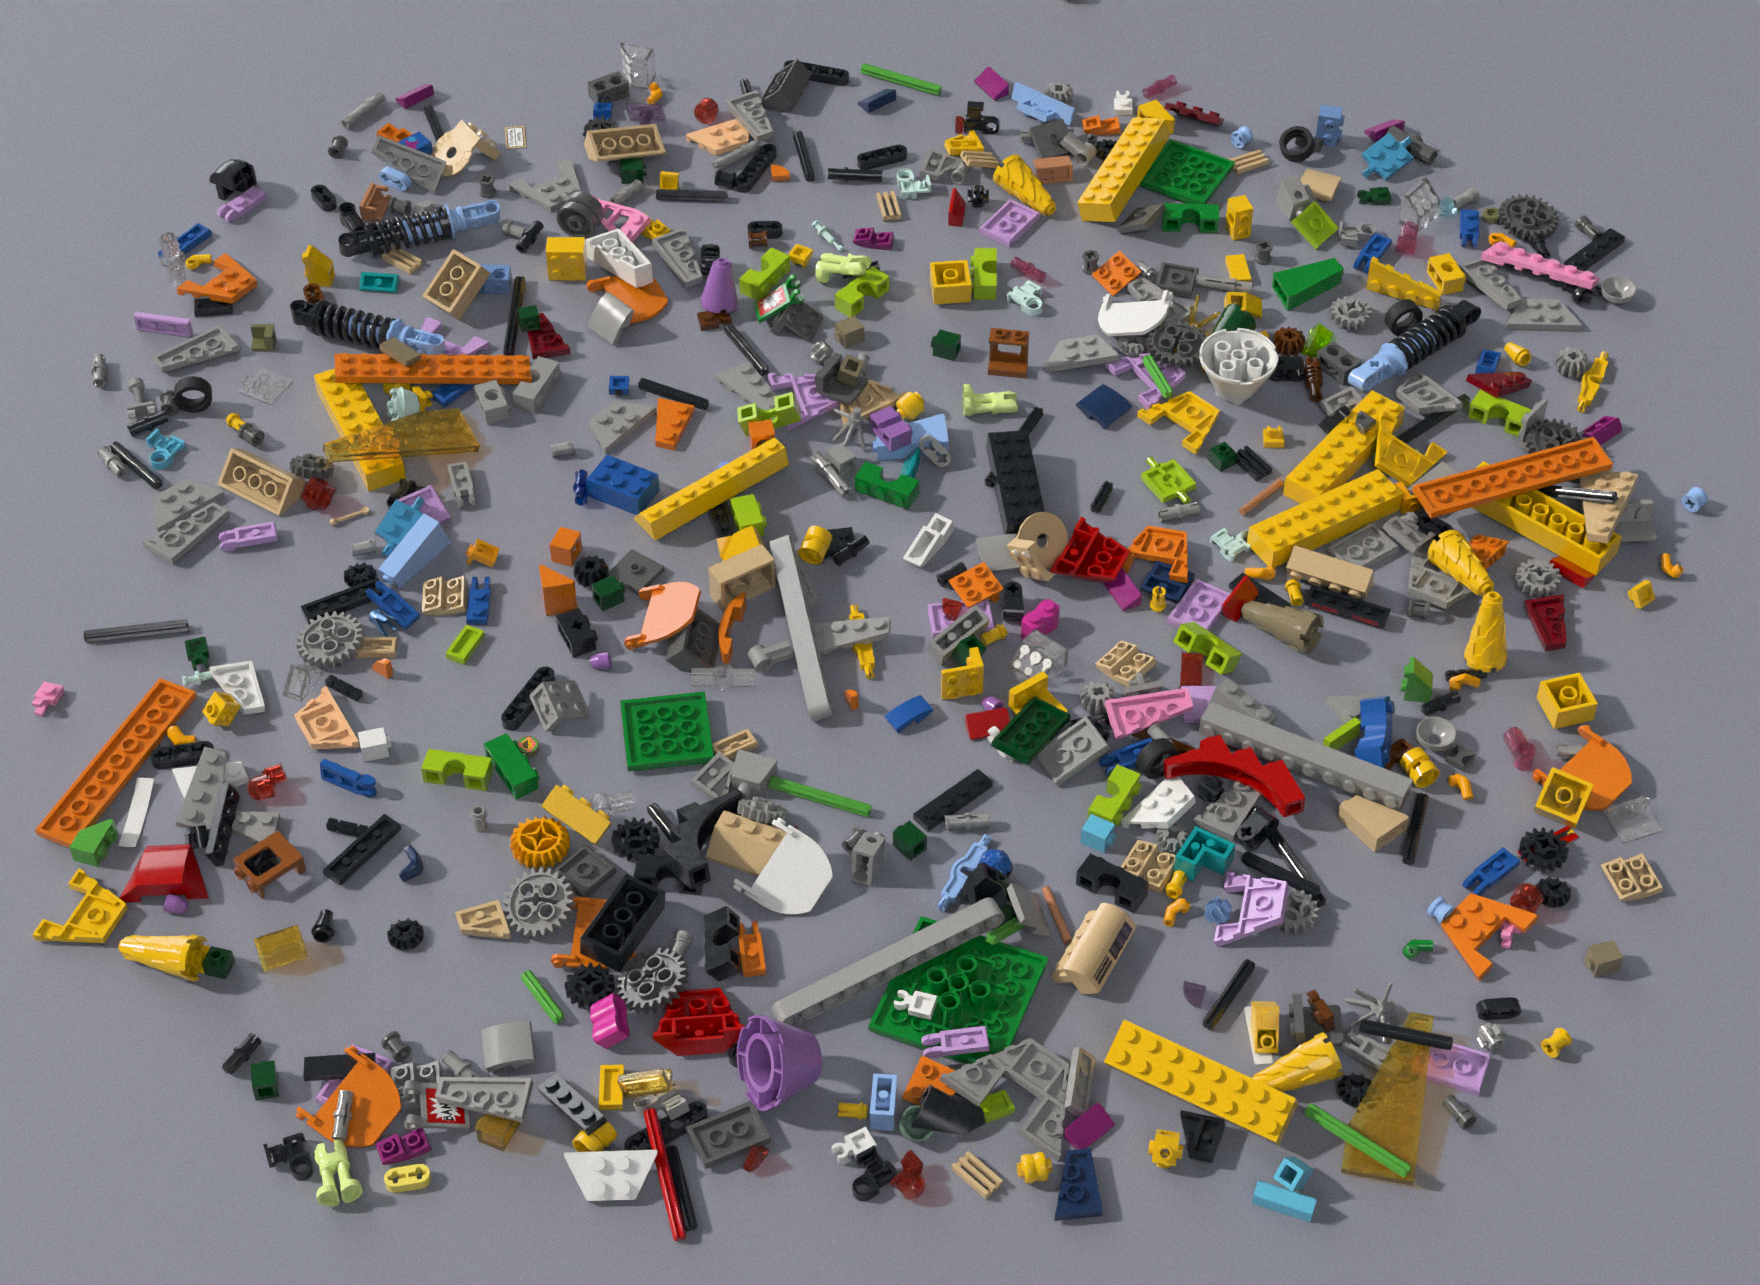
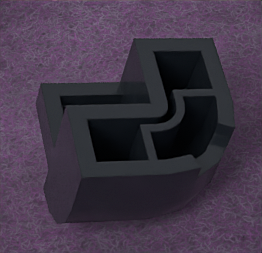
M230 159L222 163L210 176V183L216 184L218 198L224 201L234 190L244 193L257 184L253 165L240 159Z
M984 862L979 864L964 883L962 899L971 906L985 898H993L1005 916L1004 921L1000 925L1017 917L1007 892L1009 884L1004 880L1006 876Z

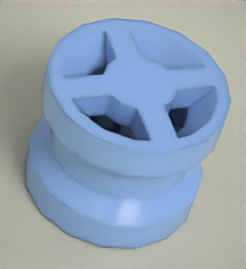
M1242 126L1238 131H1234L1231 134L1230 139L1232 144L1240 149L1252 142L1253 134L1248 127Z
M1693 487L1688 494L1682 497L1681 502L1686 510L1696 512L1707 502L1708 497L1703 489Z
M1440 896L1431 903L1427 914L1430 917L1437 918L1438 923L1441 924L1456 908L1451 904L1448 905L1445 899Z

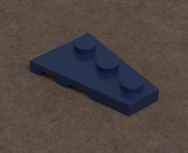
M1091 1148L1067 1151L1054 1221L1103 1216Z

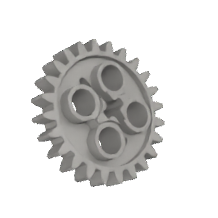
M336 611L333 612L332 616H329L326 612L323 618L317 615L318 620L316 621L310 619L311 624H304L305 630H299L300 636L296 637L298 653L303 661L308 662L309 666L315 664L316 668L324 665L325 669L330 664L335 668L338 662L344 665L343 660L345 659L351 661L350 656H357L356 650H362L361 644L365 642L363 638L365 634L357 618H352L351 614L345 616L344 612L338 616Z
M540 867L538 873L534 868H531L530 875L523 871L522 879L515 877L517 884H509L512 891L505 892L509 899L503 900V904L507 906L503 909V912L508 915L505 919L508 923H511L510 927L513 930L516 929L519 935L524 933L528 939L533 935L536 940H538L540 934L546 939L549 931L556 935V927L563 930L564 928L561 923L563 921L570 922L566 917L567 914H574L569 907L576 905L571 900L575 897V894L571 891L573 887L568 883V879L565 876L562 877L559 871L554 873L549 868L546 872L543 867ZM533 889V892L526 896L527 891ZM551 889H555L552 895L547 896ZM531 910L529 916L523 917L525 912ZM553 910L549 917H545L548 911Z

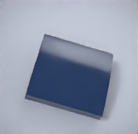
M1104 384L1076 404L1088 419L1093 417L1103 429H1106L1133 407L1122 395Z
M1156 560L1151 572H1148L1140 590L1152 594L1153 588L1159 586L1160 593L1161 587L1166 590L1165 599L1179 603L1191 586L1195 573L1188 571L1187 583L1173 581L1169 579L1172 565Z

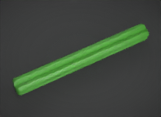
M863 63L861 66L862 74L934 95L941 93V85Z
M771 776L769 780V788L865 817H869L872 811V805L776 776Z
M1312 1103L1307 1106L1304 1113L1305 1116L1398 1175L1406 1177L1411 1170L1410 1164Z

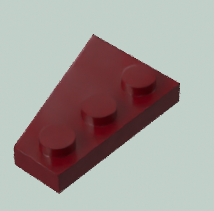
M1179 101L1176 104L1168 102L1165 104L1164 109L1175 111L1179 114L1195 117L1217 125H1223L1224 118L1219 117L1220 113L1210 111L1207 114L1203 112V108L1193 106V109L1187 108L1186 103Z
M1564 594L1525 600L1524 608L1545 652L1564 649L1566 646Z

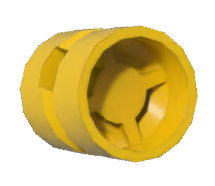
M819 526L809 527L804 541L799 548V557L809 564H821L827 552L826 550H828L833 539L831 533Z
M1421 747L1409 750L1400 759V766L1409 775L1410 779H1413L1414 785L1419 789L1428 787L1439 777V769Z
M607 1121V1123L589 1136L581 1130L572 1140V1145L577 1152L604 1151V1147L608 1148L617 1138V1132Z

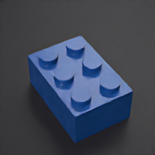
M606 455L586 479L588 497L634 515L644 511L660 491L657 473L610 455Z

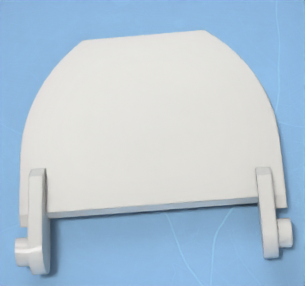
M1164 290L1161 300L1112 303V295L1106 294L1103 297V304L1098 315L1099 326L1110 337L1146 334L1165 319L1170 307V299H1173V292Z
M778 818L777 821L773 820L771 824L786 833L785 837L752 887L735 878L733 888L738 892H741L743 889L746 896L771 911L787 915L811 912L833 878L832 869L826 854L813 839L791 825H788V827L784 826L786 822Z

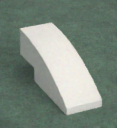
M935 513L927 527H922L904 555L903 560L920 568L923 567L941 549L954 531L953 521Z

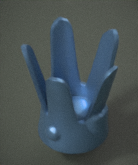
M377 608L370 613L369 621L385 637H388V633L382 624L397 630V626L387 619L397 620V618L384 614L381 609Z

